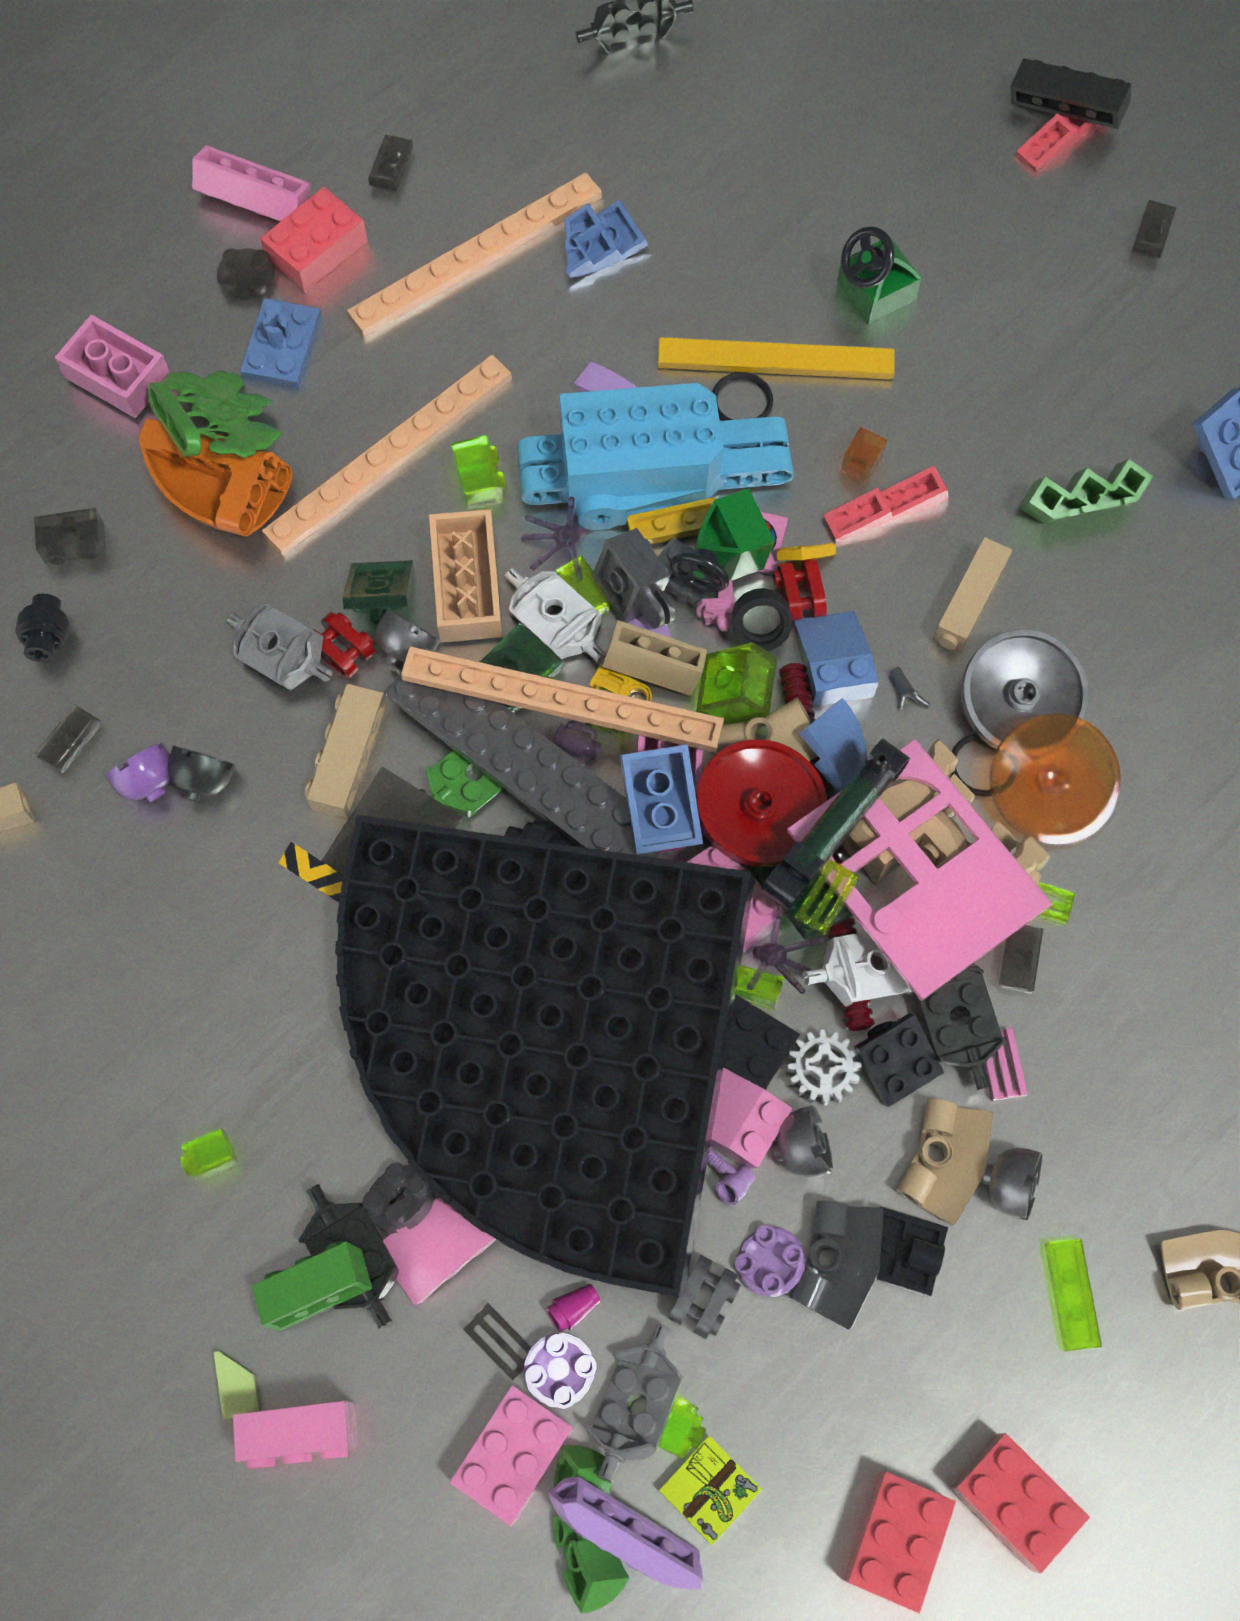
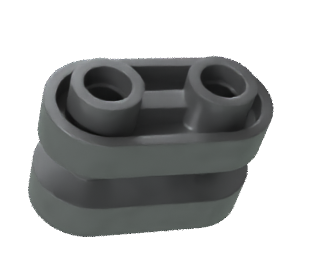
M700 1254L687 1280L685 1297H678L668 1319L681 1325L685 1316L698 1322L693 1333L706 1339L709 1333L714 1336L717 1335L725 1319V1316L719 1313L725 1301L732 1304L741 1284L736 1282L738 1274L725 1268L721 1277L708 1271L713 1261ZM701 1284L714 1290L705 1309L692 1303Z

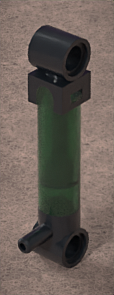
M884 738L881 739L867 756L861 768L800 842L797 841L783 858L782 863L768 876L761 887V891L789 911L820 875L823 866L887 787L893 784L909 763L910 757Z

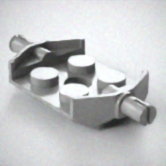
M266 603L253 608L247 618H242L234 612L230 613L229 616L237 620V622L227 617V624L233 626L238 631L232 642L234 657L290 691L312 675L317 676L324 682L329 681L330 678L322 674V672L332 677V670L320 664L324 636ZM277 636V644L274 648L268 650L270 640Z
M656 1324L651 1341L647 1346L641 1345L615 1351L614 1356L619 1361L593 1426L587 1423L585 1426L605 1450V1459L597 1475L601 1480L612 1483L619 1462L624 1463L625 1460L645 1459L656 1452L684 1378L666 1357V1352L663 1349L668 1334L671 1331L665 1325ZM641 1398L646 1399L647 1405L644 1411L639 1414H632L631 1408L633 1403Z

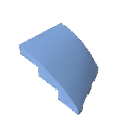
M620 199L597 215L590 204L587 203L564 219L565 232L567 234L565 240V250L567 252L566 273L570 278L602 270L632 256L649 245Z
M842 697L800 733L801 737L820 758L814 764L815 767L834 788L828 794L830 798L855 782L853 776L867 758L865 739L860 724L852 709Z

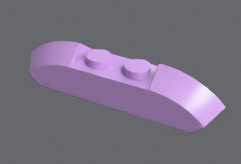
M580 1477L564 1478L548 1492L554 1509L565 1524L583 1538L596 1544L601 1550L608 1551L626 1562L631 1568L641 1571L646 1576L660 1583L683 1589H701L704 1587L701 1557L698 1549Z

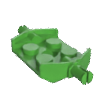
M453 750L431 769L429 766L426 767L432 795L428 801L416 809V812L423 820H426L438 808L441 811L444 809L457 816L469 818L504 788L485 773L477 781L469 780L466 777L467 772L471 768L477 767Z

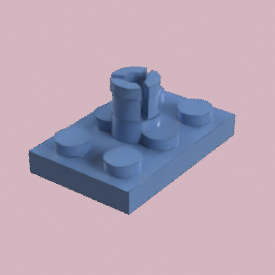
M264 298L240 369L241 377L299 389L321 320L320 308Z
M1240 388L1230 390L1193 422L1199 437V450L1206 454L1224 498L1231 500L1240 495Z

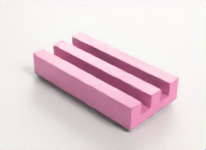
M1006 1028L1001 1033L1003 1038H1006L1017 1090H1013L1005 1051L1002 1046L996 1053L1005 1091L1000 1092L992 1057L985 1062V1070L991 1084L989 1089L992 1101L1022 1097L1028 1094L1013 1028Z

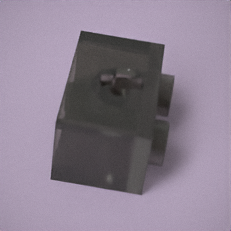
M96 508L34 517L36 550L45 564H62L65 561L75 559L91 560L97 556L106 555L104 522Z

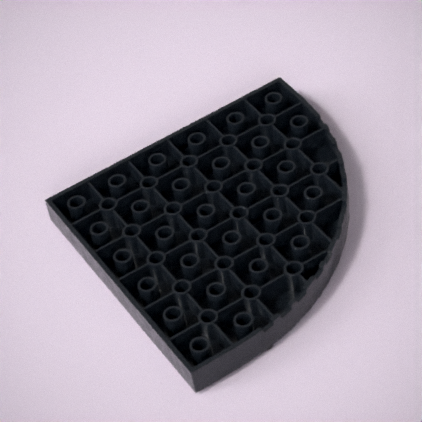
M357 815L344 871L336 923H338V941L335 943L338 972L336 974L337 987H339L341 1002L339 1011L344 1031L347 1032L351 1049L349 1053L355 1061L360 1074L359 1079L365 1095L380 1117V1122L385 1132L401 1150L411 1168L424 1182H427L446 1204H449L463 1215L462 1217L480 1231L487 1233L520 1254L559 1269L562 1272L603 1283L674 1297H685L755 883L752 873L729 868Z

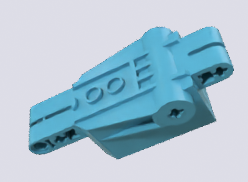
M700 383L560 394L561 434L525 437L517 443L523 502L530 505L568 503L569 516L577 515L579 525L588 530H606L617 525H626L629 515L708 499L718 490L781 485L791 481L794 477L786 421L781 417L719 421L716 395Z

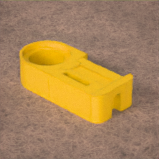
M602 665L598 667L589 683V688L624 696L640 692L646 696V701L652 700V693L648 686L625 674L604 668Z

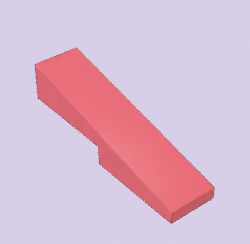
M1057 113L1016 151V155L1037 172L1097 127L1098 124L1061 116Z
M933 465L881 492L879 488H876L823 514V517L835 541L839 542L949 500L948 490Z

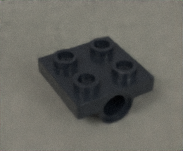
M908 1013L895 1022L886 1021L876 1025L868 1031L867 1039L853 1046L882 1104L886 1107H890L944 1074L916 1015L913 1013Z
M882 1207L884 1214L880 1269L875 1281L931 1297L945 1254L944 1243L948 1227Z

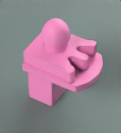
M729 580V585L725 590L716 592V598L701 599L697 603V615L699 618L704 619L705 625L717 624L721 631H726L731 627V612L735 604L732 580Z

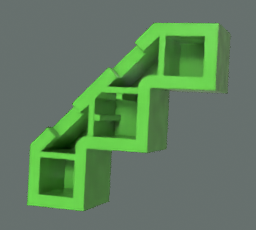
M1130 459L1116 464L1106 480L1089 468L1076 472L1065 489L1045 476L1034 481L1018 508L1044 524L1125 507L1139 500L1153 475Z

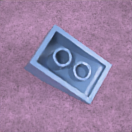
M855 611L793 621L802 664L807 668V682L810 684L809 692L812 694L811 701L813 702V707L837 703L842 697L846 702L874 697L879 680L872 652Z
M688 745L619 755L636 854L703 844Z

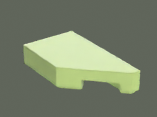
M221 1351L213 1352L223 1420L233 1419L235 1414L261 1411L256 1375L230 1359Z

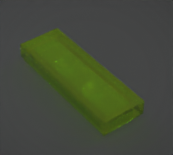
M1082 1239L1045 1243L1064 1352L1101 1348L1102 1342Z

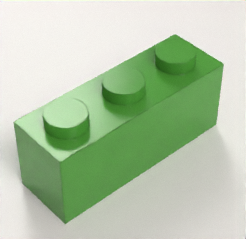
M339 1241L326 1247V1251L316 1256H306L298 1259L294 1266L284 1271L277 1270L266 1274L264 1280L252 1285L261 1325L280 1332L372 1289L362 1250L348 1242Z

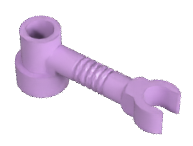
M710 1147L707 1163L712 1165L723 1176L715 1186L716 1193L726 1204L735 1205L745 1196L746 1189L755 1180V1175L745 1165L735 1169Z

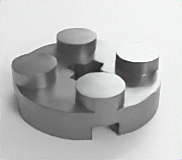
M396 1162L390 1164L385 1169V1172L373 1183L369 1192L363 1197L362 1203L367 1210L369 1219L378 1229L385 1233L395 1234L398 1233L396 1229H401L405 1226L411 1229L417 1226L431 1210L434 1197L431 1195V1186L424 1182L410 1165H402ZM401 1194L405 1196L402 1202H395L396 1198Z

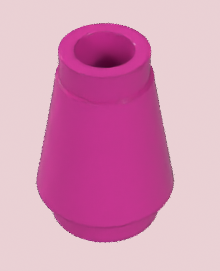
M589 1283L585 1287L552 1299V1304L546 1307V1311L559 1332H563L566 1329L571 1331L601 1302V1299L595 1288Z

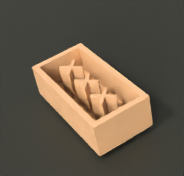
M491 509L429 514L437 628L440 642L503 637Z

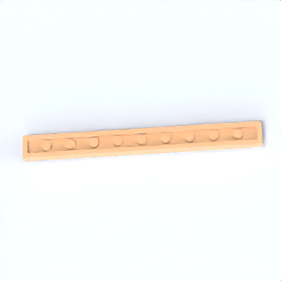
M586 172L348 309L349 319L363 337H366L560 224L565 218L587 203L592 205L601 200L602 190Z
M492 354L262 530L263 536L284 556L512 380V373Z
M415 647L409 648L401 673L403 681L676 744L688 745L689 747L715 753L724 723V718Z

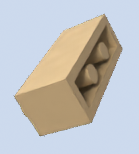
M617 620L607 644L602 667L692 696L703 673L707 650Z

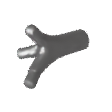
M900 667L890 671L889 674L899 689L898 708H904L907 697H910L925 708L929 707L930 703L922 698L918 691L912 687Z

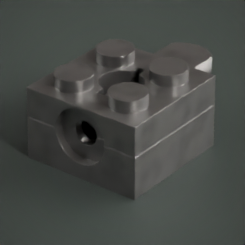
M637 528L607 539L593 571L592 578L621 620L627 623L644 615L653 629L674 621L675 609L663 593L671 575L666 565L659 560L652 550L649 541L642 536Z

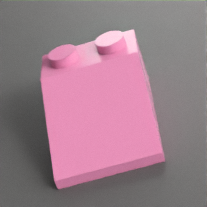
M723 1067L710 1145L740 1165H745L750 1169L758 1168L779 1133L780 1126L793 1108L765 1089Z

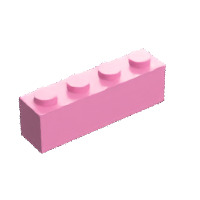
M206 145L192 158L194 190L205 193L207 196L227 201L234 206L249 209L259 215L282 221L310 198L309 182Z

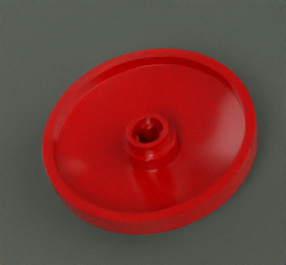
M762 739L734 743L717 753L705 767L696 789L700 826L708 840L727 857L739 863L755 867H773L782 863L785 855L796 843L788 834L787 829L827 801L826 790L820 775L802 754L784 744Z

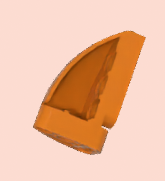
M146 418L139 435V445L149 473L168 500L190 517L212 528L245 537L262 527L281 505L291 485L293 473L291 467L276 454L259 450L253 456L246 458L236 454L220 455L212 452L209 448L210 443L214 439L206 435H200L202 444L200 454L184 457L160 421Z

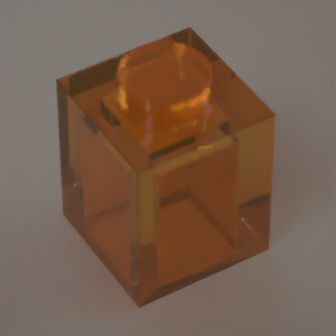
M860 427L844 454L841 470L853 479H861L868 483L884 455L888 439Z

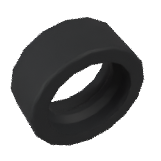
M767 588L753 589L744 593L735 602L731 612L733 633L738 642L747 649L757 652L770 651L781 646L788 639L792 629V616L786 599L777 591ZM769 606L778 611L780 623L774 630L766 634H755L749 632L743 625L744 615L754 607Z

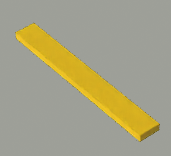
M660 337L658 368L893 380L894 349Z

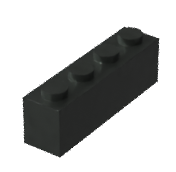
M1025 58L1022 59L1010 86L1011 104L1053 114L1058 113L1061 116L1115 129L1119 128L1131 101V83L1125 82L1122 79L1107 78L1093 72H1081L1070 69L1067 66H1056L1040 60Z

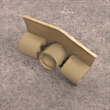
M798 698L762 718L757 717L747 722L724 724L716 753L714 752L715 756L721 750L734 743L755 740L757 730L760 727L766 726L769 729V735L765 740L789 746L802 754L809 762L818 757L800 735L811 724V720Z
M927 1099L921 1145L897 1185L896 1191L935 1217L950 1225H955L985 1174L993 1112L957 1107L956 1103L947 1100ZM929 1145H936L942 1150L943 1159L941 1162H935L929 1158L927 1154Z
M1214 1230L1161 1241L1160 1246L1166 1282L1171 1300L1176 1309L1183 1310L1226 1301L1240 1303V1233L1228 1230ZM1222 1275L1228 1278L1231 1283L1229 1293L1225 1292L1220 1285Z

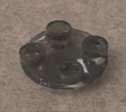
M231 248L223 253V260L220 262L217 270V280L223 292L230 297L240 300L255 299L271 287L275 274L274 266L267 252L250 248L237 250Z

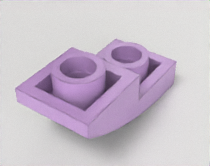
M590 361L574 382L575 387L580 392L638 388L617 373Z

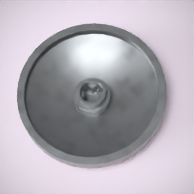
M1019 629L1004 632L991 638L974 653L963 673L961 701L969 724L983 741L1003 753L1030 757L1053 751L1070 740L1078 731L1084 721L1089 705V686L1082 664L1067 645L1044 632Z

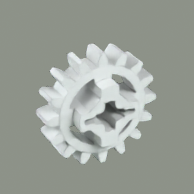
M824 1029L820 1030L818 1038H815L809 1032L806 1035V1044L799 1039L796 1041L795 1047L799 1052L790 1051L788 1058L795 1062L788 1064L786 1067L787 1072L795 1073L789 1083L790 1085L799 1084L801 1086L797 1093L799 1096L805 1092L809 1093V1103H813L816 1097L821 1098L823 1106H827L830 1097H833L839 1103L842 1100L841 1092L847 1095L852 1093L853 1088L849 1083L857 1084L860 1077L853 1073L859 1071L862 1067L861 1063L853 1062L857 1053L855 1050L849 1051L847 1049L850 1043L849 1039L844 1040L842 1043L837 1041L838 1032H834L831 1038L826 1037ZM816 1047L815 1055L812 1058L802 1060L803 1056L810 1049ZM831 1048L837 1051L842 1056V1058H838L831 1051ZM820 1061H825V1066L831 1067L827 1074H823L822 1068L818 1067ZM845 1075L844 1080L832 1088L833 1079ZM805 1077H810L817 1084V1087L809 1083Z

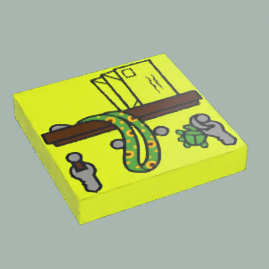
M709 1435L659 1491L713 1545L762 1489Z

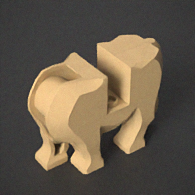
M937 739L931 745L928 754L944 774L949 776L954 772L958 764V758L940 739ZM953 774L949 780L971 805L975 795ZM899 779L889 785L879 798L894 817L901 822L939 794L923 783ZM949 806L909 834L937 869L972 845V843L967 841L958 824L950 818L955 816ZM856 815L850 823L846 822L842 827L840 843L853 856L877 839L878 836L861 815ZM998 821L991 830L1038 885L1041 879L1038 871L1046 865L1050 855L1030 835H1027L1019 843ZM887 849L863 868L874 884L877 885L901 864Z

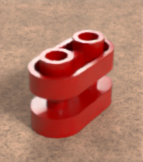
M816 558L802 560L801 569L794 570L791 561L778 563L777 570H773V582L775 589L780 588L781 595L786 599L790 607L792 621L802 620V610L810 609L813 618L826 616V596ZM797 582H804L807 597L800 598Z
M329 612L321 620L323 627L326 629L321 634L324 636L321 659L343 677L350 679L358 671V667L353 661L358 657L367 662L375 654V649L373 648L375 642L366 632L361 631L358 633L352 628L351 621L341 612L337 614ZM336 639L342 645H344L347 648V650L343 652L337 646H335L332 643V641Z

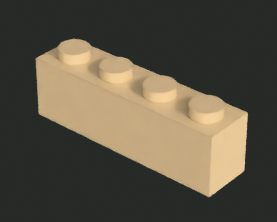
M346 684L344 693H339L335 703V712L337 713L334 722H329L325 731L326 745L324 750H320L316 756L315 769L317 770L314 779H309L305 788V798H307L311 810L349 819L387 707L383 692Z

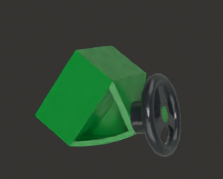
M863 227L855 231L848 238L842 250L837 283L868 324L917 299L922 277L885 231L878 227ZM870 236L877 237L880 241L871 245ZM860 240L861 251L850 256L854 245Z
M747 488L714 500L702 523L695 552L676 554L670 561L672 573L681 582L700 591L720 592L728 587L729 580H735L764 569L775 540L750 489ZM687 562L691 569L684 572L679 564ZM697 579H700V580H708V581H710V582H712V583L702 582V581H699V580H697Z

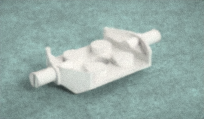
M513 568L509 569L510 573L506 572L504 578L516 588L509 606L511 619L517 618L553 652L556 660L584 652L588 653L598 664L602 662L605 652L595 644V637L601 624V613L554 571H541L530 578L527 576L525 578L521 577ZM552 605H558L563 608L562 612L558 615H550L546 610Z
M867 932L832 938L827 942L821 969L803 972V979L807 978L804 980L806 985L820 982L826 983L845 1007L853 1002L908 993V995L914 993ZM871 955L881 958L884 964L883 971L877 970L871 965Z

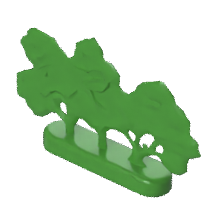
M219 370L209 374L207 378H202L189 372L168 373V377L163 379V381L150 382L148 385L151 409L184 457L200 454L202 447L200 435H206L214 439L209 445L212 452L220 455L236 454L246 458L253 456L256 451L268 449L273 444V441L283 434L280 430L268 424L248 420V417L258 416L263 411L262 407H267L273 401L258 394L239 393V390L245 384L241 376L236 373ZM170 389L176 390L179 394L175 397ZM186 394H194L193 396H185ZM179 402L192 403V411L186 412ZM190 417H204L209 421V424L205 428H197ZM209 431H221L228 433L229 436H218L215 432Z

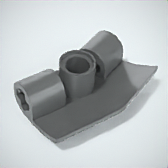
M817 1201L813 1245L809 1252L810 1257L805 1265L803 1275L799 1283L794 1287L790 1298L850 1330L879 1273L883 1208L851 1207L840 1202ZM826 1248H832L836 1251L835 1261L828 1266L821 1265L819 1262L820 1253Z

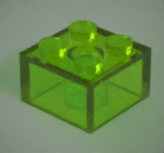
M753 642L707 654L701 677L696 712L724 718L723 725L769 716L777 657Z

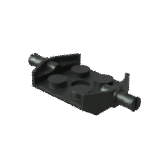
M615 0L597 7L591 28L575 32L578 44L592 39L597 40L608 55L611 54L609 45L622 43L655 32H659L663 40L676 22V18L679 15L694 12V5L692 0L676 4L675 0Z
M969 966L923 1001L920 999L919 1001L938 1061L966 1067L968 1071L971 1070L977 1090L991 1086L984 1067L986 1066L985 1062L1006 1043V1038L1003 1039L982 975L984 973L983 969ZM961 1007L967 1011L969 1019L964 1026H957L951 1021L950 1012L953 1008Z
M320 1184L312 1186V1189L309 1188L306 1193L315 1206L316 1213L313 1214L300 1236L299 1243H305L311 1256H316L326 1251V1247L335 1242L345 1241L355 1245L362 1250L372 1289L333 1308L366 1307L371 1312L378 1329L386 1326V1324L392 1322V1319H390L382 1303L385 1301V1295L395 1283L399 1269L374 1223L369 1219L363 1203L334 1204L333 1202H328Z

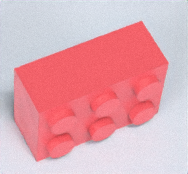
M323 187L264 234L260 241L266 260L302 292L306 293L365 245L368 239L364 220L328 189Z
M1007 1433L997 1434L949 1487L1035 1573L1042 1574L1090 1518Z
M880 1471L843 1581L920 1614L956 1501L886 1471Z

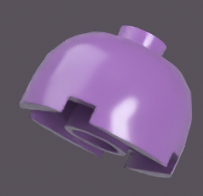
M162 742L159 745H152L128 758L126 763L122 765V769L119 770L116 766L106 773L105 776L115 791L122 797L133 801L147 798L150 803L167 793L164 787L171 781L168 773L170 754Z

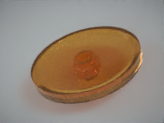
M1054 713L1030 718L1007 733L994 753L989 781L992 798L998 812L1015 831L1025 837L1030 835L1035 841L1067 843L1091 834L1106 821L1113 811L1119 796L1121 775L1116 753L1100 730L1081 718Z

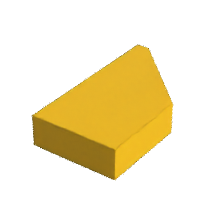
M826 543L779 548L777 550L778 561L806 560L836 555V544Z

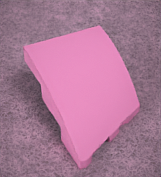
M440 1197L433 1200L431 1210L417 1226L408 1229L406 1226L396 1229L398 1233L390 1234L383 1240L399 1269L396 1280L415 1306L423 1302L443 1282L452 1278L472 1258L481 1254L496 1240L476 1228Z

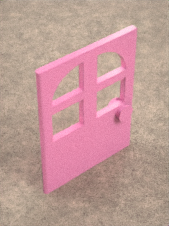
M915 739L900 749V751L910 757V761L896 780L906 779L923 783L939 795L899 822L880 798L869 795L856 782H853L789 827L787 832L795 842L798 841L804 846L802 849L804 853L836 814L834 810L841 803L840 797L842 795L850 796L862 806L864 812L861 816L878 838L839 866L835 862L830 850V844H828L818 856L825 861L820 874L918 998L923 1001L1052 906L1053 903ZM949 806L977 841L937 869L909 834ZM888 849L916 885L875 913L848 877Z

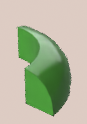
M563 1445L558 1457L553 1488L564 1478L580 1477L610 1495L611 1483L597 1477L605 1456L583 1446ZM553 1516L556 1548L563 1547L568 1570L562 1573L574 1603L581 1614L601 1609L621 1593L630 1578L618 1557L608 1551L601 1550L596 1544L574 1532L565 1524L560 1516Z

